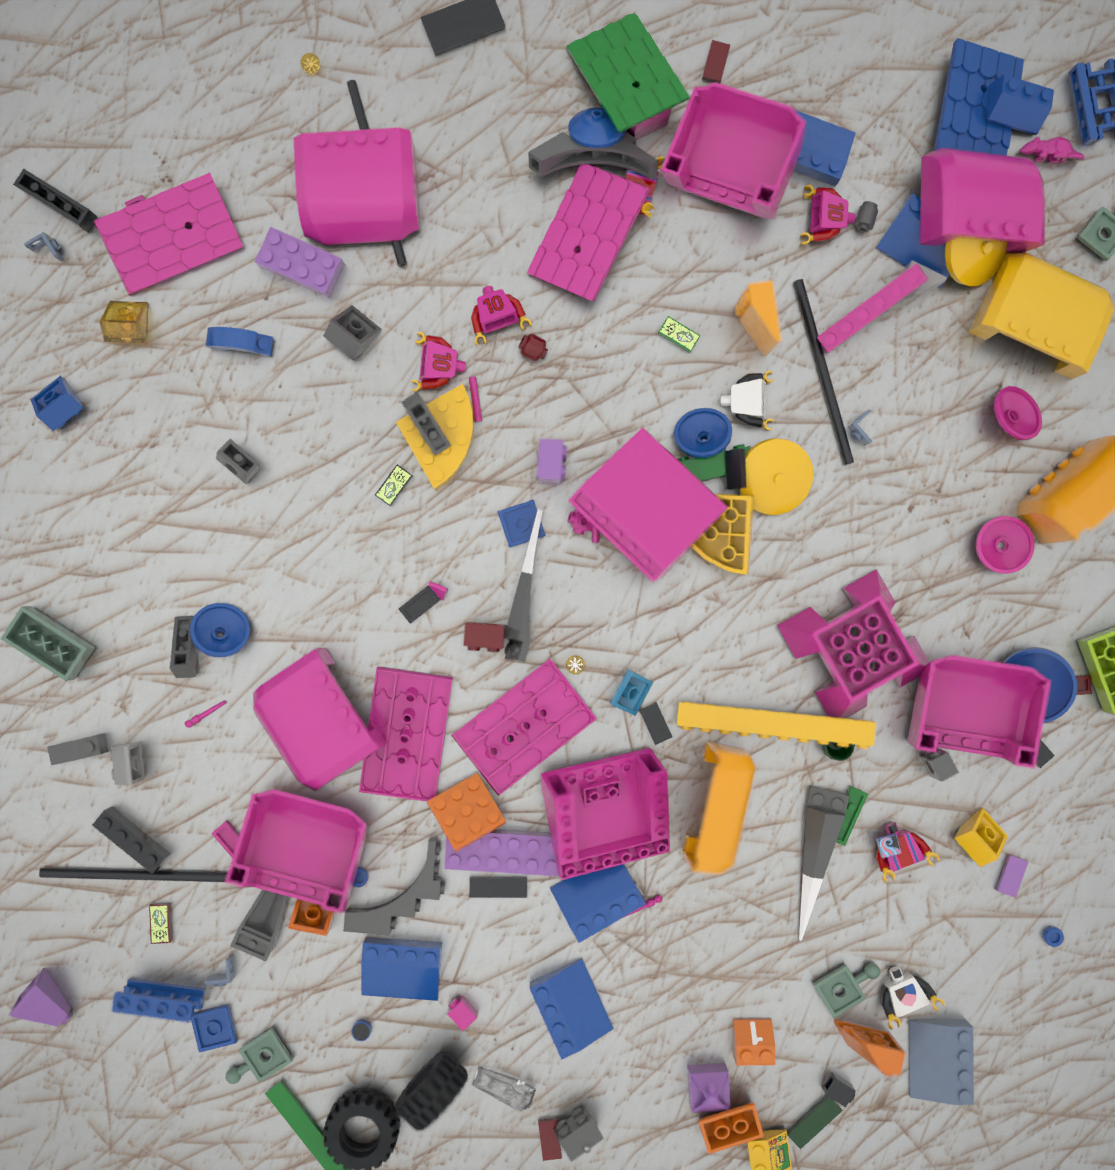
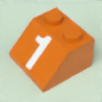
M733 1019V1058L737 1066L775 1065V1040L772 1019Z

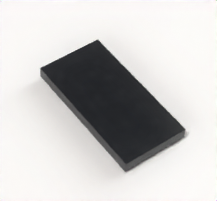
M463 0L420 17L435 55L506 28L496 0Z

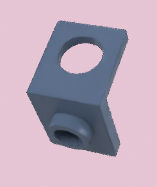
M44 232L24 243L25 247L31 251L46 244L55 258L60 261L64 259L58 250L60 246L57 241Z
M870 409L848 426L852 431V436L857 441H861L865 446L870 444L872 440L858 423L871 412Z
M233 955L226 959L227 974L209 975L204 980V985L214 984L215 987H221L226 985V983H231L235 978Z

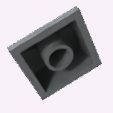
M351 305L330 320L323 337L354 360L367 349L380 333L381 328Z

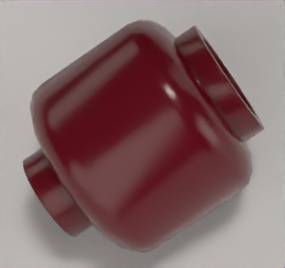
M530 333L528 336L525 334L518 346L520 354L533 362L538 361L539 358L544 359L548 351L545 348L546 341L533 333Z

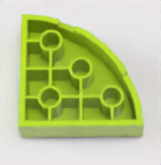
M1115 627L1077 640L1103 712L1115 714Z

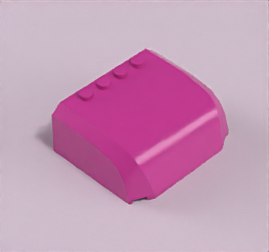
M711 83L709 86L703 87L695 86L662 166V174L666 183L676 189L765 219H774L800 154L805 135L806 121L789 105L720 83Z
M398 127L302 133L293 138L297 207L305 238H311L323 245L401 241L410 233L416 230L419 231L416 158L411 130Z
M940 148L922 156L920 245L939 246L958 237L1008 241L1006 253H1024L1045 245L1044 183L1035 163L1023 157Z
M325 647L315 648L263 683L253 692V711L296 780L313 791H317L387 744L378 728L368 731L328 668L334 665L335 662Z
M955 655L931 661L924 667L919 679L907 743L917 750L936 752L937 747L1004 758L1015 766L1035 769L1051 681L1030 667Z
M269 790L252 794L225 883L240 887H255L322 905L323 909L338 913L346 912L365 844L367 824L350 809L286 792Z

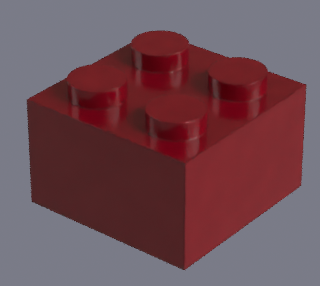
M466 622L463 646H468V650L479 651L481 647L487 648V652H499L500 649L504 648L506 625Z

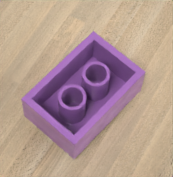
M540 439L537 472L538 484L560 485L561 480L565 481L566 465H562V461L566 462L567 445H563L564 440Z

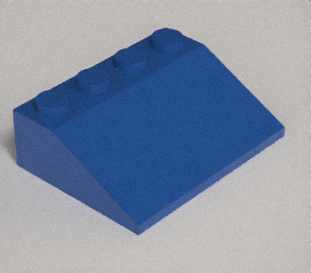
M795 110L806 121V128L800 154L793 171L836 187L844 172L856 132Z
M912 193L901 207L876 249L904 267L913 260L948 278L950 274L945 261L946 243L939 246L920 245L921 198Z
M625 864L567 878L550 887L557 904L579 943L646 904L643 895Z
M366 937L362 947L361 995L438 1001L442 942Z
M582 958L530 981L529 989L561 1060L581 1051L614 1029Z

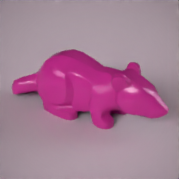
M1035 137L1034 140L1028 142L1019 150L1022 154L1038 155L1035 162H1043L1045 159H1049V163H1064L1068 158L1084 160V155L1075 151L1071 143L1063 137H1055L1049 140H1040V137Z

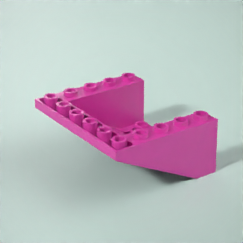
M641 428L568 500L652 582L662 579L728 508L722 500L645 428Z
M650 748L540 774L542 794L558 874L561 880L670 852L667 770Z

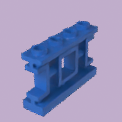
M1108 59L1104 63L1105 70L1092 72L1090 63L1084 64L1083 62L1077 63L1069 71L1082 146L1089 145L1094 141L1099 142L1104 138L1103 131L1115 129V122H1112L1111 114H1115V59ZM1112 75L1113 84L1105 85L1104 77ZM1096 79L1097 87L1089 89L1088 80ZM1109 92L1112 107L1099 109L1096 94ZM1103 116L1104 124L1096 126L1095 117Z
M129 978L127 985L124 986V992L116 991L114 993L112 1012L190 1022L195 1009L201 1010L203 1008L206 988Z

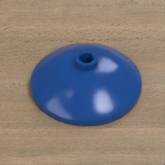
M600 107L588 108L578 112L571 118L568 125L570 137L576 143L590 148L612 146L618 143L626 132L625 130L618 133L604 109Z
M694 409L683 415L677 422L674 430L675 442L679 449L689 456L697 458L711 457L722 452L729 445L732 438V425L728 417L716 409Z
M214 603L203 607L195 614L190 625V636L194 645L202 653L212 657L220 658L236 654L246 645L250 635V625L245 614L237 607L226 603ZM222 634L223 637H217L216 635Z

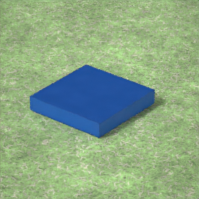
M534 499L497 511L509 548L530 541L537 514ZM540 523L538 538L546 536L542 523Z
M229 1004L194 1012L191 1022L199 1053L238 1042Z

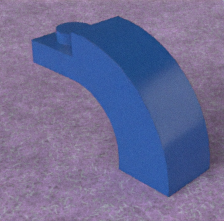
M209 327L205 347L223 351L238 350L271 356L273 337L246 329Z

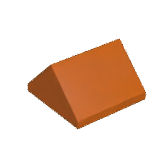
M297 899L288 929L327 936L332 928L335 911L323 909L322 905Z

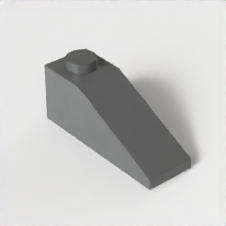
M418 392L401 402L435 456L451 446Z
M178 616L174 619L170 670L176 678L196 677L197 649L190 636V625L194 616Z
M104 733L47 747L51 765L109 752Z

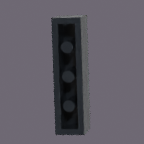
M24 168L13 184L28 196L86 232L89 231L97 218V215Z
M112 806L105 809L92 824L94 828L151 874L159 870L171 855V853Z

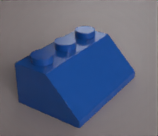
M1004 74L990 84L986 121L1037 135L1052 109L1054 90Z

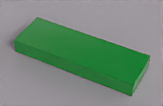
M850 785L846 794H849L846 814L836 843L843 846L846 845L868 796V793Z

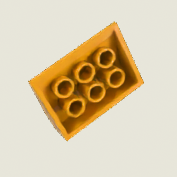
M773 281L748 284L737 304H735V315L739 316L740 323L762 355L767 356L781 341Z

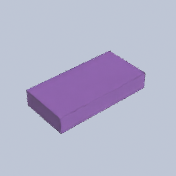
M1008 854L996 891L1016 898L1028 861Z

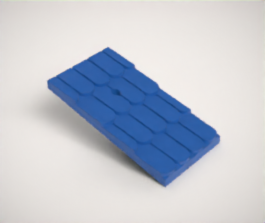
M960 38L954 41L934 151L940 148L1007 156L1012 128L986 121L990 84L1004 74L1022 79L1024 59L998 52L985 46L982 47V45Z

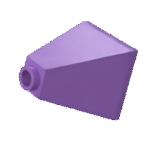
M44 968L18 996L9 1013L14 1018L57 1027L61 1023L65 1024L72 1014L69 1013L70 1005Z

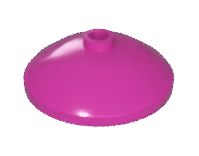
M1015 386L1005 387L997 393L994 400V412L1002 429L1010 436L1019 440H1030L1036 437L1042 428V415L1032 396Z
M1000 516L989 520L982 526L976 538V552L980 561L985 567L996 573L1009 574L1021 570L1029 563L1034 553L1035 542L1031 530L1023 521L1015 517ZM999 542L1003 544L1002 549L998 547Z

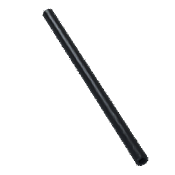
M350 80L347 82L359 129H369L356 80ZM391 241L398 266L407 265L401 241Z
M799 279L794 281L796 293L844 464L848 465L854 463L822 345L817 338L819 335L804 281Z
M40 868L39 870L40 878L225 882L228 874L226 872L156 871L151 874L148 870Z

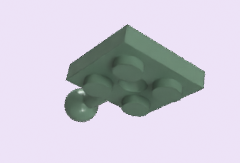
M1102 206L1077 236V239L1105 261H1108L1115 253V215ZM1101 229L1108 232V238L1101 236Z
M870 963L866 965L864 972L853 977L847 965L843 964L815 981L813 985L832 1017L836 1018L866 1000L858 984L868 978H878L880 969L876 964ZM837 987H844L842 995H835Z
M272 1027L238 1050L246 1063L238 1069H229L225 1078L228 1083L236 1084L240 1081L241 1075L251 1070L260 1083L290 1064L293 1058ZM268 1051L271 1054V1058H262L261 1052Z

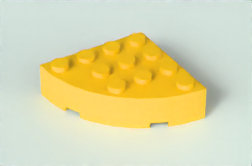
M463 384L426 404L451 444L450 447L436 456L409 415L396 421L436 491L455 476L466 461L472 446L474 414L471 401Z
M714 493L728 508L692 548L705 560L724 570L747 575L750 572L754 495Z

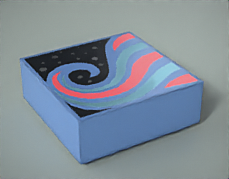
M895 833L876 838L882 858L901 854Z

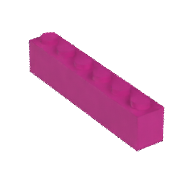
M918 263L914 264L817 338L827 352H831L928 281V277Z

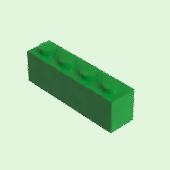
M744 444L733 446V449H745L746 454L751 447H745ZM726 448L711 457L689 459L687 456L678 458L701 482L726 476Z

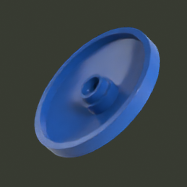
M1026 648L1011 654L1003 661L1005 664L1033 668L1051 681L1043 723L1058 719L1072 706L1077 694L1076 676L1070 664L1058 653L1045 648Z

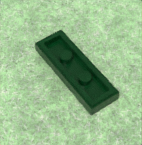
M826 1096L788 1130L787 1134L801 1150L843 1110L836 1101Z

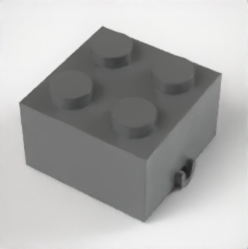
M586 1107L578 1108L572 1113L570 1118L561 1120L556 1124V1128L553 1129L558 1142L571 1162L583 1153H589L593 1146L604 1139Z

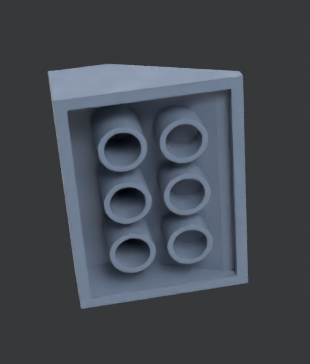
M966 1019L909 1020L910 1098L951 1105H974L973 1026Z

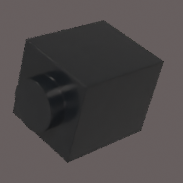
M831 1072L822 1087L826 1096L844 1107L851 1103L855 1097L856 1090L852 1084Z

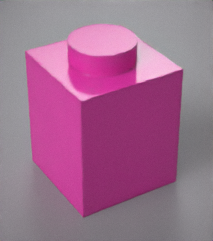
M463 995L459 999H453L448 1005L447 1015L462 1031L477 1019L478 1011Z

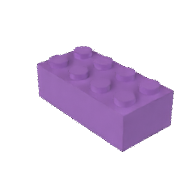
M273 227L269 228L255 259V263L261 269L327 298H330L345 265L340 257Z

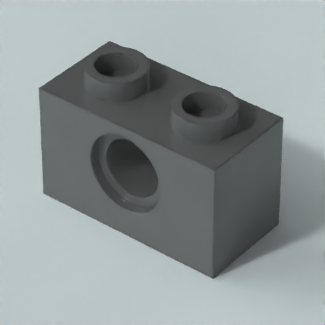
M231 439L217 451L216 459L245 484L259 471L260 463Z
M937 748L936 752L924 751V754L920 756L930 777L941 782L959 773L949 752Z

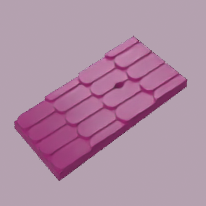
M591 164L580 165L569 190L566 191L554 220L551 222L541 245H539L527 273L590 301H595L651 188Z
M210 173L94 221L128 295L243 248L242 242ZM185 225H188L190 229H186Z
M548 659L451 736L499 796L597 720V718L553 661Z
M377 666L368 731L378 728L387 744L363 760L359 792L426 802L436 796L453 677Z

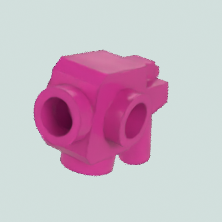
M577 509L574 512L571 511L568 516V522L574 528L573 532L584 535V532L591 531L592 542L598 543L599 530Z

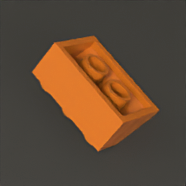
M754 1102L698 1120L708 1154L764 1137Z

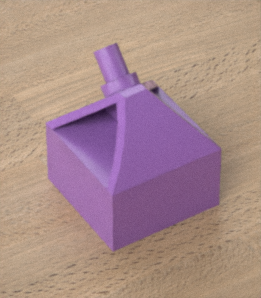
M726 1064L687 1065L691 1112L731 1110L729 1072Z

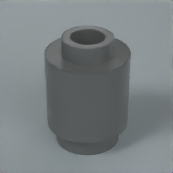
M864 201L859 207L854 224L857 230L868 232L873 229L878 214V205L876 203Z

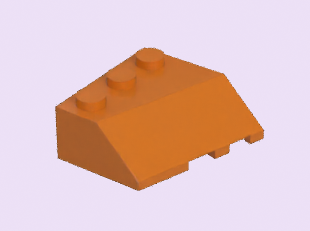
M834 1019V1024L847 1046L875 1066L882 1074L891 1077L893 1074L901 1075L906 1052L890 1032Z

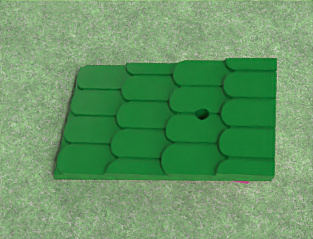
M635 13L626 15L622 19L612 22L598 31H593L589 35L577 39L566 46L567 51L618 133L628 130L630 135L639 140L667 126L671 109L690 99L677 74L674 73L650 33L647 32Z

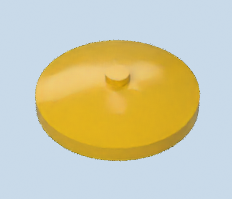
M958 237L946 242L945 261L950 276L957 283L966 286H979L986 283L998 271L1005 257L1008 241Z
M771 438L754 445L745 454L747 488L739 489L741 495H754L753 509L767 515H780L795 509L805 500L812 487L814 472L811 459L801 446L787 439Z

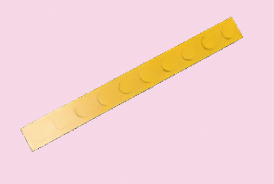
M679 701L677 726H681L683 730H692V727L700 728L702 732H711L712 729L719 730L721 734H731V731L739 732L740 736H750V733L758 734L759 738H770V735L778 736L779 740L789 741L791 737L797 738L798 742L809 743L810 739L817 740V744L829 745V742H837V746L849 747V744H857V748L869 749V746H874L876 722L869 720Z

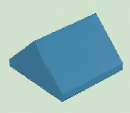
M627 668L609 702L611 705L636 716L653 682Z

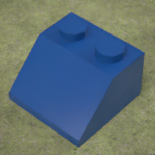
M61 376L30 399L36 417L52 431L64 426L69 418L79 414L83 408L79 397Z

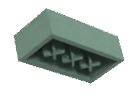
M21 606L1 637V640L65 681L75 680L95 649L94 646L32 606Z

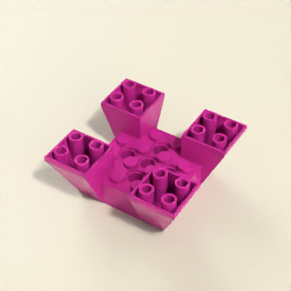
M877 569L843 588L853 608L826 622L816 611L808 607L777 625L795 659L819 653L834 681L814 693L827 716L850 717L867 707L869 692L892 679H895L897 685L901 688L920 677L924 667L929 663L916 637L912 636L906 640L890 613L896 602ZM854 626L857 630V633L855 636L852 637L850 635V629ZM882 634L883 641L878 644L877 636ZM864 643L866 651L862 654L859 648ZM845 653L849 655L847 663H844L842 660ZM874 660L876 667L871 671L869 664Z

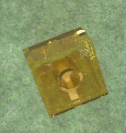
M109 301L99 321L104 342L143 343L148 333V302Z

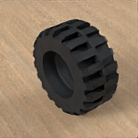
M440 1052L429 1060L407 1084V1087L402 1091L395 1103L396 1112L414 1130H425L426 1127L431 1126L447 1110L465 1086V1082L468 1080L467 1070L449 1052Z
M361 1088L358 1089L357 1093L352 1090L346 1096L342 1095L337 1103H334L323 1129L324 1147H328L327 1154L329 1157H334L333 1162L335 1164H342V1169L371 1170L373 1166L377 1169L393 1153L400 1132V1119H397L398 1113L396 1109H392L393 1102L390 1099L388 1101L385 1100L386 1095L382 1093L377 1095L375 1094L376 1090L373 1089L365 1092V1089ZM353 1117H366L376 1124L380 1135L373 1142L358 1143L352 1140L346 1133L345 1122Z

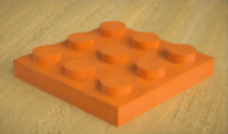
M478 773L427 801L430 810L455 853L506 824L505 818Z

